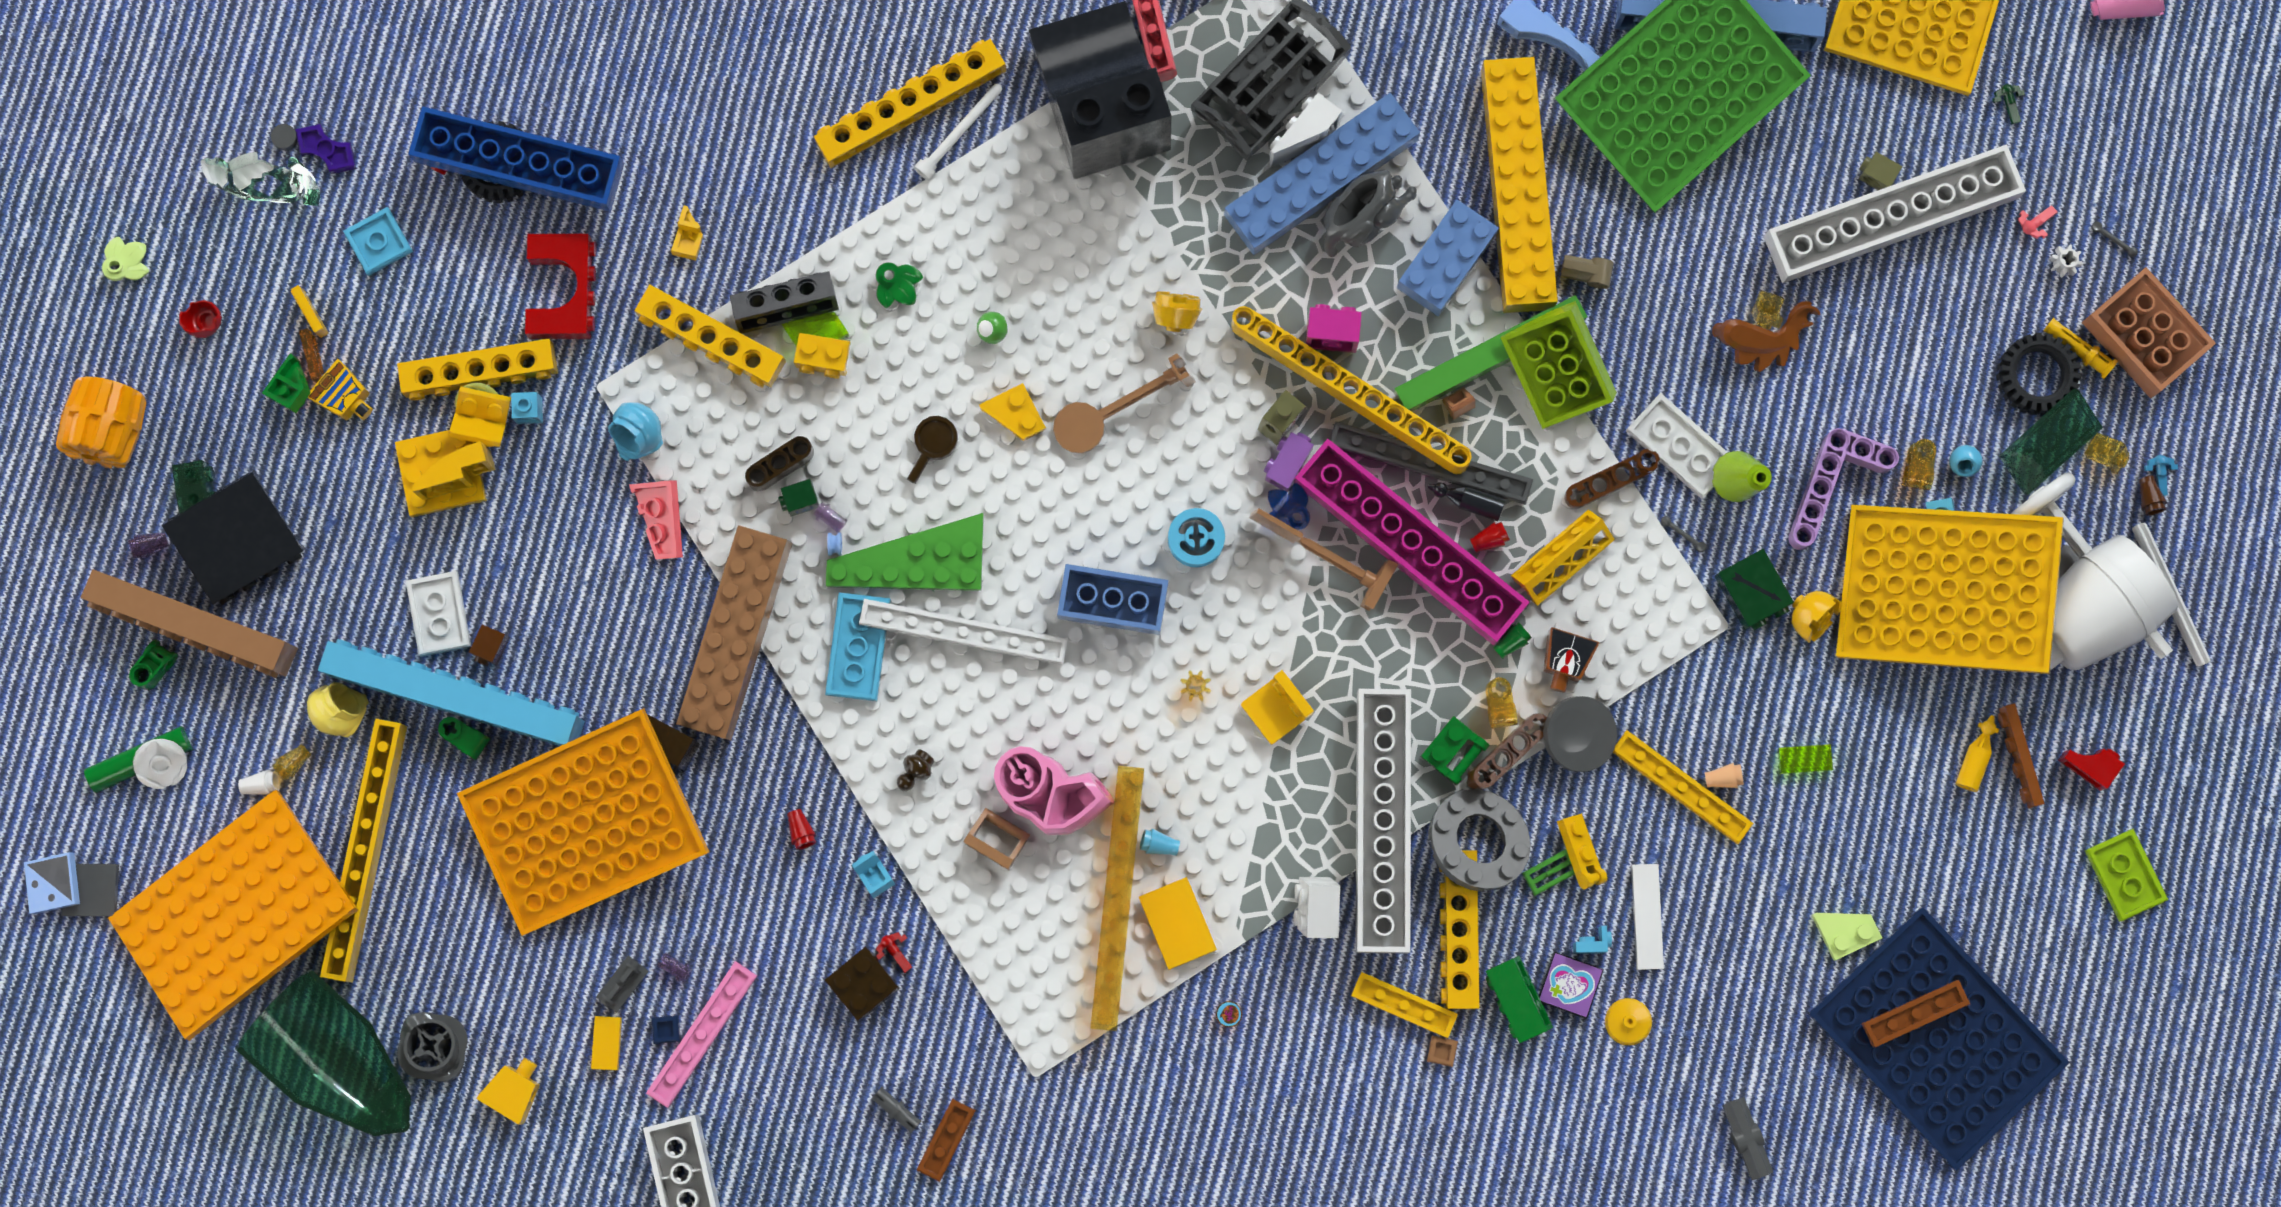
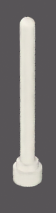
M994 84L929 158L925 157L924 160L920 159L913 168L921 177L928 181L935 174L936 164L1002 91L1000 84Z

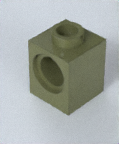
M1876 151L1871 158L1866 156L1859 170L1863 172L1859 180L1876 190H1881L1893 184L1903 166Z

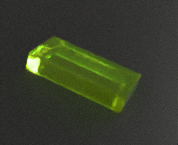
M1831 744L1777 749L1780 774L1833 770Z

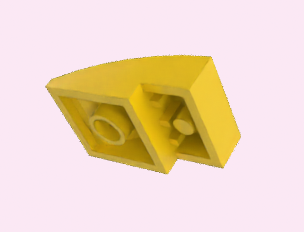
M479 441L450 453L426 470L412 485V491L424 501L473 487L472 476L496 470L491 450Z

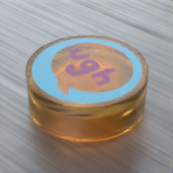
M1225 1001L1218 1006L1216 1019L1222 1026L1234 1027L1241 1021L1242 1010L1237 1003Z

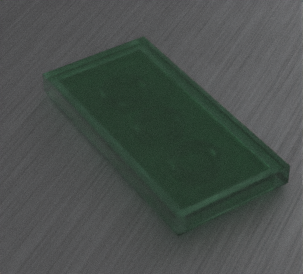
M2073 389L2002 452L1999 457L2022 492L2029 495L2103 427L2080 391Z

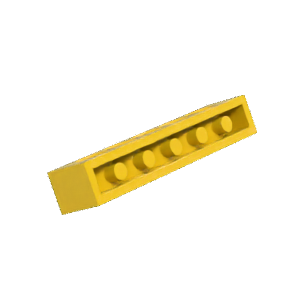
M650 284L634 310L639 317L638 321L650 328L653 325L661 328L660 333L672 340L675 337L683 340V345L694 352L700 349L706 353L705 357L717 364L719 361L726 363L728 370L739 376L742 373L750 376V381L761 388L764 385L772 388L786 363L784 356ZM662 310H670L669 318L665 320L658 318ZM684 322H693V327L690 331H681V325ZM708 333H713L716 335L715 340L710 344L704 343V336ZM730 345H735L738 347L736 354L732 356L726 355V348ZM752 357L760 358V363L755 368L747 366L749 359Z
M550 339L397 363L401 393L413 401L422 400L425 398V395L430 394L446 396L450 394V391L459 390L460 386L463 387L470 383H483L496 388L501 386L503 382L511 381V384H521L526 382L528 378L536 377L537 380H545L551 378L552 374H558L555 348ZM529 357L535 359L533 366L530 368L523 367L525 359ZM509 362V368L505 372H498L500 363ZM484 366V371L481 375L473 376L475 367ZM458 370L456 379H447L450 371ZM433 374V380L429 384H422V379L425 375Z
M1462 850L1468 858L1477 862V850ZM1444 874V883H1439V897L1444 898V909H1440L1439 917L1440 925H1444L1445 934L1440 935V951H1445V961L1440 962V975L1445 977V988H1441V1004H1445L1446 1009H1479L1478 891L1455 884ZM1456 896L1463 898L1465 901V907L1462 911H1457L1452 907V899ZM1454 923H1462L1465 926L1466 931L1463 937H1456L1452 933ZM1455 949H1461L1466 954V959L1462 964L1456 963L1452 958V953ZM1456 975H1461L1466 979V986L1463 990H1457L1453 986V978Z

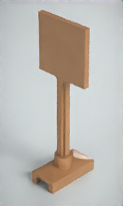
M1260 508L1251 513L1249 517L1291 543L1298 542L1304 549L1360 580L1359 583L1368 588L1360 607L1367 611L1374 609L1398 566L1397 563L1389 559L1383 563L1377 574L1369 570L1364 571L1313 540L1304 538L1303 533Z

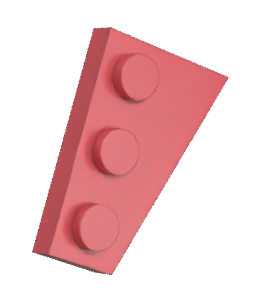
M677 480L629 484L631 492L635 493L639 503L637 505L640 515H643L646 522V534L655 559L683 557Z

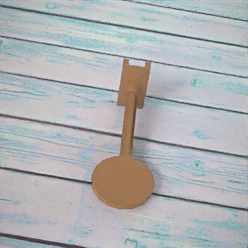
M1175 354L1168 358L1172 368L1164 371L1162 376L1100 410L1081 402L1066 405L1059 411L1054 420L1053 431L1056 440L1064 449L1072 453L1091 451L1100 443L1104 435L1105 419L1168 384L1171 386L1181 381L1186 387H1189L1196 383V381L1187 372L1185 361L1178 354Z

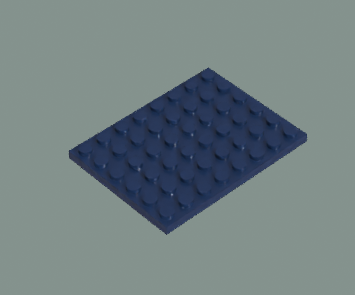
M1920 907L1808 1013L1954 1171H1957L2070 1063L1924 907ZM1955 980L1960 981L1970 1002L1969 1005L1882 1045L1872 1047L1861 1023Z

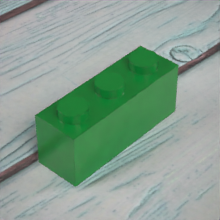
M1520 955L1486 971L1488 975L1486 976L1487 984L1492 991L1495 990L1499 999L1497 1000L1499 1010L1503 1015L1506 1014L1510 1022L1508 1025L1509 1031L1514 1039L1517 1038L1518 1042L1522 1043L1553 1028Z

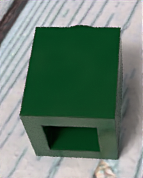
M810 479L780 488L783 495L778 497L783 512L788 510L791 517L820 507Z

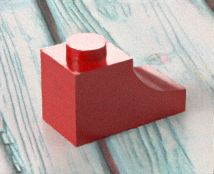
M2109 748L2097 750L2094 755H2082L2070 749L2064 751L2058 759L2059 762L2099 791L2108 789L2125 765V763L2119 760L2121 758L2120 755Z

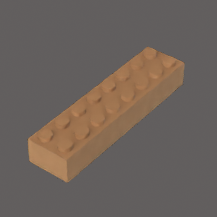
M738 525L678 716L677 725L732 741L793 544L789 540Z
M92 569L80 597L88 601L87 607L109 616L111 614V616L130 624L135 622L137 626L154 633L159 631V634L181 642L184 638L183 643L202 651H205L208 647L207 652L226 660H229L230 656H232L231 661L253 669L254 665H256L255 670L277 678L278 674L287 676L298 650L297 647L283 640Z

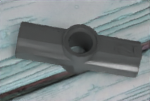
M1742 1097L1723 1104L1722 1107L1732 1130V1141L1737 1152L1742 1155L1751 1180L1773 1173L1764 1149L1763 1135L1757 1123L1753 1121L1745 1098Z

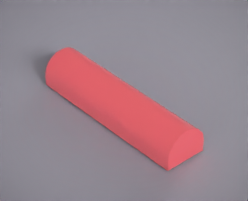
M1132 0L1145 55L1151 68L1156 67L1161 82L1173 79L1177 75V70L1160 1Z

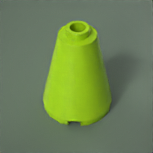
M1743 451L1727 452L1717 460L1713 467V487L1718 495L1731 502H1743L1766 489L1772 479L1770 470L1764 464Z

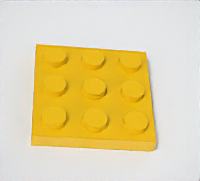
M449 430L395 442L408 512L411 518L487 501L482 474L471 477L473 487L424 501L412 491V485L432 465L450 453L475 442H462L449 437Z

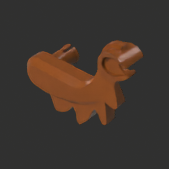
M1802 301L1790 311L1787 322L1778 331L1772 332L1739 319H1728L1723 323H1716L1712 328V334L1726 346L1735 349L1736 364H1749L1755 360L1754 370L1761 372L1770 366L1775 358L1778 366H1785L1789 350L1799 349L1800 330L1813 325V322L1807 320V314H1821L1818 308L1811 306L1812 303L1810 301Z

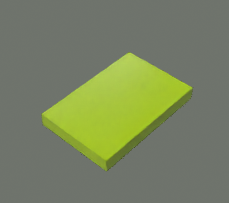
M2134 829L2125 831L2084 850L2119 922L2168 900Z

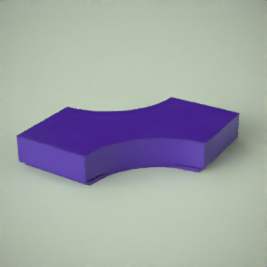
M321 124L295 129L299 151L302 156L312 155L319 157L326 163L331 174L356 169L353 148L350 142H336L328 138Z

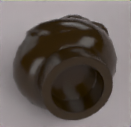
M918 749L915 754L906 756L903 765L907 773L901 774L898 777V788L902 791H909L914 787V779L927 780L932 774L931 766L935 762L934 759L921 749Z

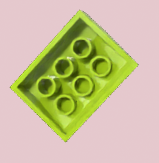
M1576 301L1551 310L1500 337L1542 429L1614 401L1617 392Z

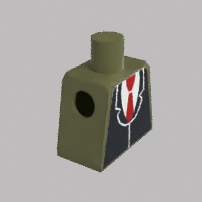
M1285 390L1263 416L1257 430L1277 446L1283 436L1289 433L1308 408Z

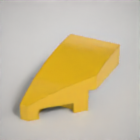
M683 205L671 253L674 256L696 261L702 244L703 234L700 225L691 215L688 206Z

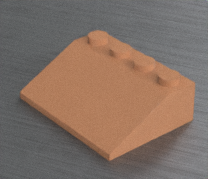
M2147 267L2081 322L2108 353L2118 360V364L2150 399L2160 393L2216 344Z

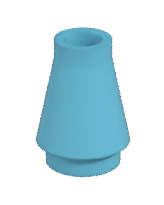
M1145 829L1140 842V850L1145 851V854L1176 856L1180 846L1179 840H1175L1154 829Z

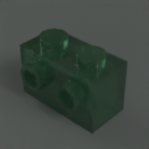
M198 460L172 465L179 513L216 492L213 491L212 482L215 481L213 467L209 466L205 461Z

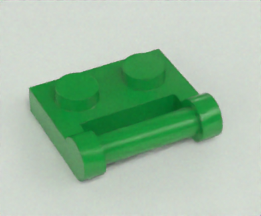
M1453 716L1420 757L1457 786L1462 781L1461 776L1482 751L1485 752L1490 745ZM1470 740L1474 745L1452 771L1446 767L1466 741Z

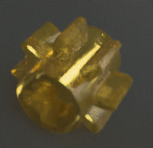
M1200 670L1198 675H1193L1191 671H1188V680H1180L1182 684L1186 685V688L1181 690V694L1188 693L1190 695L1189 702L1193 700V697H1198L1202 702V694L1204 692L1211 693V690L1206 688V684L1210 683L1211 679L1207 678L1204 680L1202 670ZM1193 680L1196 683L1203 684L1200 686L1199 692H1196L1195 689H1189Z

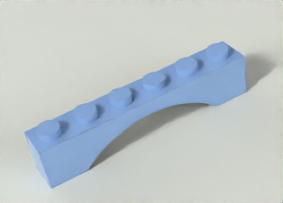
M1513 0L1499 16L1497 24L1514 38L1540 41L1557 47L1577 62L1583 71L1600 58L1591 45L1585 42L1581 43L1575 38V34L1569 28H1562L1558 25L1550 13L1540 11L1533 0Z

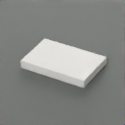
M458 571L407 580L406 586L418 655L424 657L471 647Z

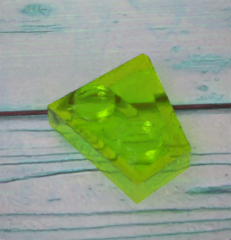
M835 312L781 324L796 347L799 333L839 340L849 336L848 331Z

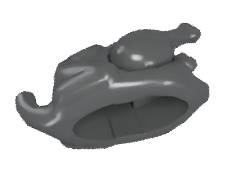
M1387 170L1368 173L1353 180L1340 197L1332 201L1324 216L1323 223L1326 227L1324 239L1325 252L1330 257L1336 256L1338 250L1335 248V245L1339 241L1357 248L1370 242L1378 235L1380 229L1387 228L1397 221L1403 208L1416 198V187H1409L1403 195L1396 197L1395 189L1402 187V177L1396 175L1392 178L1391 173Z

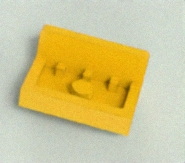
M799 333L794 364L796 368H799V372L805 374H814L815 371L823 372L826 377L839 379L840 375H847L846 366L851 343L845 340Z

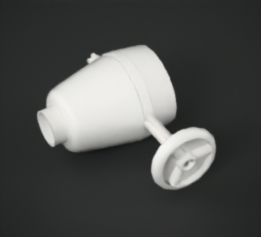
M2064 473L2047 486L2040 487L2011 514L2036 516L2043 512L2045 516L2063 517L2062 537L2079 557L2058 580L2050 670L2058 664H2062L2070 670H2080L2135 645L2143 639L2160 660L2167 656L2173 649L2157 629L2177 610L2179 604L2169 582L2156 564L2140 547L2124 535H2116L2095 546L2093 549L2089 546L2055 503L2075 484L2073 474Z

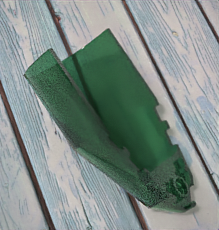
M312 969L305 971L289 984L254 1020L236 1044L235 1050L294 1103L372 1136L404 1133L410 1128L411 1095L392 1064L372 1024Z

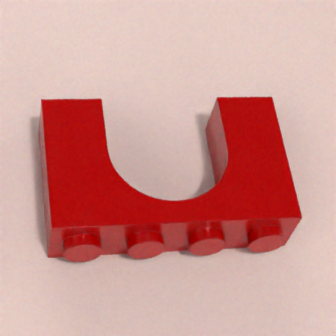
M527 234V260L531 265H563L573 270L577 277L576 292L565 305L551 309H525V334L529 339H591V331H595V318L591 316V306H595L596 298L595 291L591 290L592 282L596 281V268L592 266V257H596V242L592 241L589 234Z

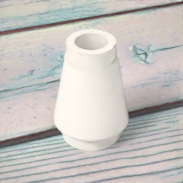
M265 770L240 779L238 783L239 791L242 795H268L275 791V789L279 791V775L276 771Z

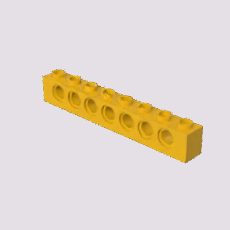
M991 38L987 41L980 40L973 44L969 51L965 53L958 52L951 56L949 62L943 65L937 64L928 69L927 74L920 78L915 76L909 79L902 88L898 90L896 88L891 89L883 95L882 99L876 102L869 101L861 107L860 111L842 116L835 125L831 127L826 125L820 128L814 136L815 142L829 167L833 168L1006 72V64ZM972 61L982 63L978 69H971L969 64ZM951 73L960 75L956 81H949L947 76ZM929 85L938 87L937 91L932 94L925 92V88ZM907 97L916 99L915 103L911 106L904 105L903 101ZM886 109L894 111L893 115L889 118L881 116V113ZM865 121L872 124L868 130L858 128ZM840 134H848L850 136L844 143L836 140Z

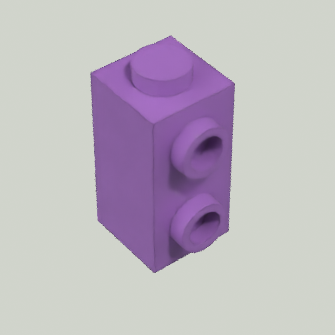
M1291 432L1288 438L1283 436L1276 449L1280 451L1275 460L1271 458L1264 469V472L1267 473L1265 481L1288 493L1296 475L1300 472L1313 450L1314 444L1310 443L1311 439L1300 432L1297 435Z

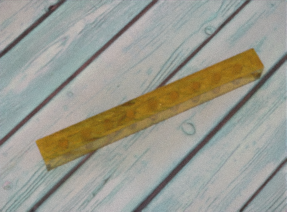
M1118 766L1090 1029L1117 1032L1144 768Z

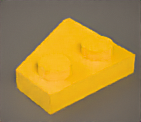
M1023 383L979 404L980 409L984 413L986 412L1023 441L1046 430Z

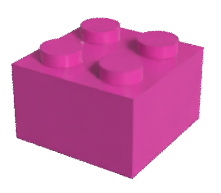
M1317 304L1315 307H1310L1305 344L1316 350L1356 353L1359 344L1362 312L1356 311L1354 307H1341V310L1330 309V306L1325 304Z

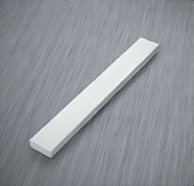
M864 599L859 621L861 626L1063 665L1068 641L1066 638Z

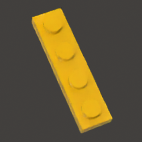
M1363 972L1360 973L1351 997L1445 1038L1449 1037L1458 1016L1455 1012Z

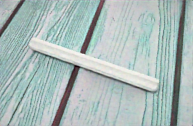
M2141 523L2134 526L2132 531L2140 548L2156 564L2176 595L2179 605L2172 616L2195 665L2198 667L2209 663L2210 657L2147 524Z

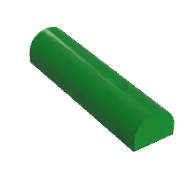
M183 726L153 738L174 741L182 747L185 754L193 750ZM144 743L85 768L84 774L90 788L95 793H98L136 776L133 759L136 751Z

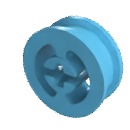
M1192 508L1181 512L1172 521L1168 532V546L1172 555L1177 561L1189 567H1203L1214 562L1221 554L1225 542V531L1219 518L1212 512L1201 508ZM1193 520L1203 521L1213 530L1208 532L1203 526L1198 525V535L1200 537L1203 536L1199 542V550H1202L1207 542H1213L1214 544L1209 552L1199 556L1190 555L1180 547L1181 544H1186L1190 550H1195L1194 540L1189 539L1193 537V526H1190L1185 534L1179 533L1180 528L1185 523Z

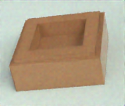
M1431 1036L1427 1062L1453 1067L1458 1041Z

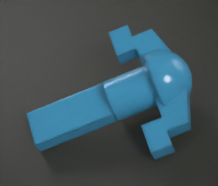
M2158 455L2147 460V466H2144V471H2153V465H2156L2157 485L2163 496H2168L2166 465H2169V470H2177L2178 464H2174V459Z

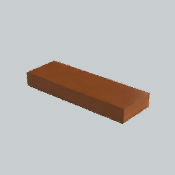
M952 1098L917 1171L939 1182L941 1181L976 1110Z

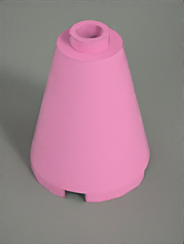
M2094 0L2090 2L2093 16L2098 15L2100 20L2154 17L2164 15L2165 11L2164 0Z

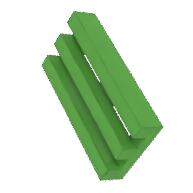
M1565 849L1521 874L1525 878L1528 887H1530L1532 894L1536 896L1575 873L1572 869L1538 889L1535 886L1536 883L1569 865L1572 867L1567 850ZM1566 856L1568 859L1538 877L1531 879L1530 874L1559 858Z

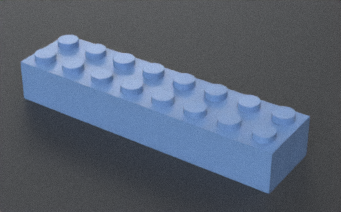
M1617 0L1614 29L1630 31L1664 0ZM1746 0L1788 49L1815 52L1825 37L1827 7H1820L1818 3L1795 4L1792 0H1781L1780 2Z
M1390 92L1230 203L1224 209V216L1254 256L1340 196L1353 180L1359 176L1376 171L1416 143L1419 139L1420 131Z

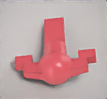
M2051 205L2029 221L2026 219L2029 215L2023 210L2019 214L2021 217L2018 218V221L2025 234L2031 235L2036 239L2039 237L2044 239L2048 234L2043 229L2038 231L2037 228L2056 215L2058 211Z

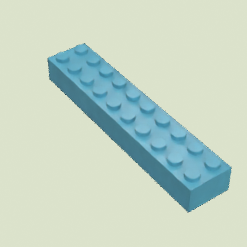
M337 639L336 643L327 641L318 668L319 672L335 679L558 746L579 738L585 723L584 720L579 718L580 713L575 712L573 709L560 706L559 710H556L554 705L536 698L534 703L529 702L530 698L525 697L523 694L510 691V694L506 695V691L501 690L499 687L485 684L483 688L480 687V683L463 676L460 677V680H456L457 676L451 675L447 671L436 669L435 673L431 672L432 669L426 667V665L411 661L410 665H407V661L390 654H386V657L383 658V654L378 653L376 650L362 646L360 651L357 646Z

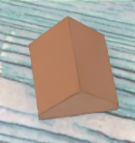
M1465 388L1459 389L1442 400L1453 420L1475 408V398Z

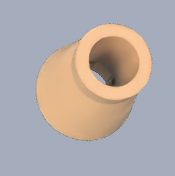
M1731 763L1713 771L1704 772L1707 788H1738L1739 785H1744L1741 764L1734 765V763Z

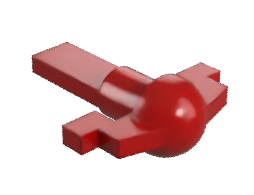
M899 932L885 935L875 949L878 953L875 957L879 960L885 956L882 951L886 948L901 970L906 973L912 966L894 943L897 939L902 943L907 939L906 935L903 934L901 936Z

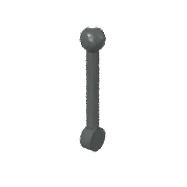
M2096 221L2092 224L2091 229L2093 232L2102 233L2125 249L2129 256L2135 257L2138 254L2137 248L2129 247L2103 229L2100 222Z
M1668 516L1662 517V525L1669 526L1695 545L1698 552L1706 550L1707 545L1704 542H1698L1672 523Z

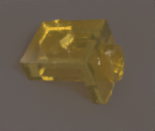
M1760 290L1751 311L1752 316L1757 321L1756 324L1766 329H1771L1772 326L1780 329L1783 318L1779 312L1784 298Z
M2098 432L2084 453L2086 458L2108 466L2114 474H2118L2120 469L2124 468L2129 460V452L2125 443Z

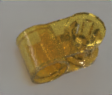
M1921 439L1908 448L1902 480L1903 486L1923 490L1931 489L1934 480L1936 446L1931 440ZM1921 447H1922V451H1923V452H1926V455L1923 456V457H1922V453H1921V452H1918V449L1921 448Z
M1500 677L1491 680L1487 684L1485 691L1491 729L1518 725L1510 683ZM1496 683L1499 684V687H1504L1505 689L1501 693V697H1498L1496 692H1492V688L1496 686Z

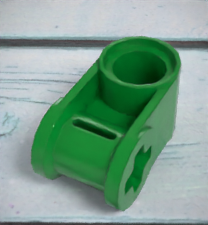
M157 639L149 643L142 656L129 672L130 681L143 690H151L156 687L178 658L176 652H170L165 649ZM144 671H148V680H146L143 683H140V674Z
M454 717L444 718L438 726L440 736L474 760L478 759L490 741L489 737ZM448 725L452 727L455 725L457 732L449 734L446 728Z

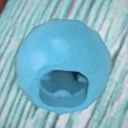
M1970 445L1957 447L1949 458V465L1952 471L1964 478L1974 476L1979 472L1983 464L1980 452Z

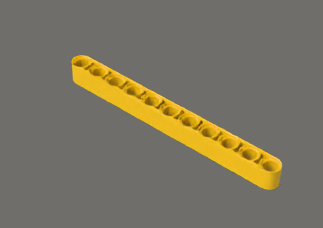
M1241 306L1234 310L1231 328L1236 335L1449 472L1462 474L1467 470L1472 457L1470 450L1466 446L1251 308ZM1243 317L1248 319L1250 323L1241 325L1237 322V319ZM1261 331H1266L1271 335V337L1268 339H1263L1258 335V333ZM1288 345L1292 348V351L1285 353L1279 347ZM1310 359L1314 364L1312 366H1304L1301 360ZM1330 372L1335 376V379L1326 380L1322 374ZM1352 386L1357 392L1355 394H1348L1344 388ZM1374 400L1377 402L1378 407L1370 408L1365 402ZM1396 414L1400 420L1392 422L1388 419L1387 415ZM1418 428L1422 434L1414 436L1409 432V429ZM1437 441L1442 444L1443 449H1433L1430 443ZM1459 455L1464 458L1465 463L1457 464L1453 461L1452 457Z

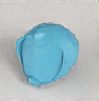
M622 403L614 412L613 422L608 426V431L616 444L621 458L629 461L630 459H638L659 450L663 444L661 422L652 409L641 403Z

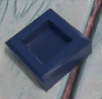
M679 1015L652 1018L653 1044L681 1042Z

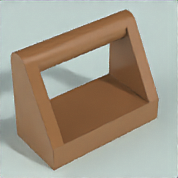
M985 808L963 842L1007 870H1010L1031 834ZM985 820L1020 840L1009 857L975 837Z

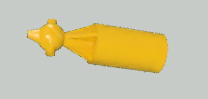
M1993 715L1988 720L1978 724L1982 734L1968 747L1955 783L1960 788L1971 792H1978L1992 755L1990 735L1998 734L1999 728L1995 724V716Z

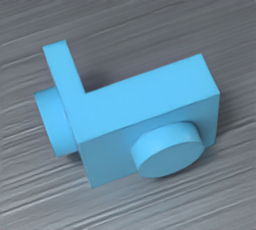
M874 851L861 856L852 864V867L873 899L895 885Z

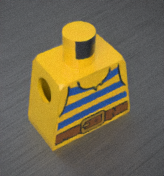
M339 359L332 364L315 384L308 396L315 404L346 421L353 414L365 420L373 411V408L364 402L370 393Z

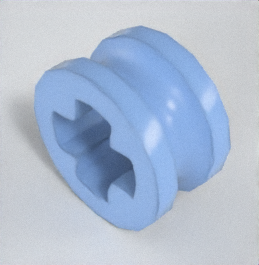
M838 532L837 535L828 533L827 547L829 556H832L833 553L842 556L841 532Z

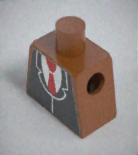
M1551 627L1547 635L1543 668L1544 672L1554 675L1550 689L1565 693L1569 680L1579 682L1599 642Z

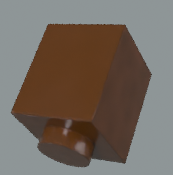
M482 624L469 653L475 656V662L486 667L490 663L498 665L510 637Z

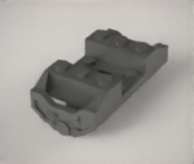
M1291 0L1191 104V111L1219 132L1237 153L1247 161L1281 128L1282 121L1312 90L1316 92L1350 54L1351 46L1322 13H1317L1314 8L1303 0ZM1300 17L1316 28L1328 39L1335 49L1332 62L1315 48L1316 41L1310 36L1308 38L1304 36V30L1298 25L1293 29L1288 23ZM1270 69L1275 71L1269 77L1272 79L1271 82L1263 77ZM1211 99L1255 137L1257 141L1248 145L1228 121H1223L1222 116L1216 110L1209 107Z

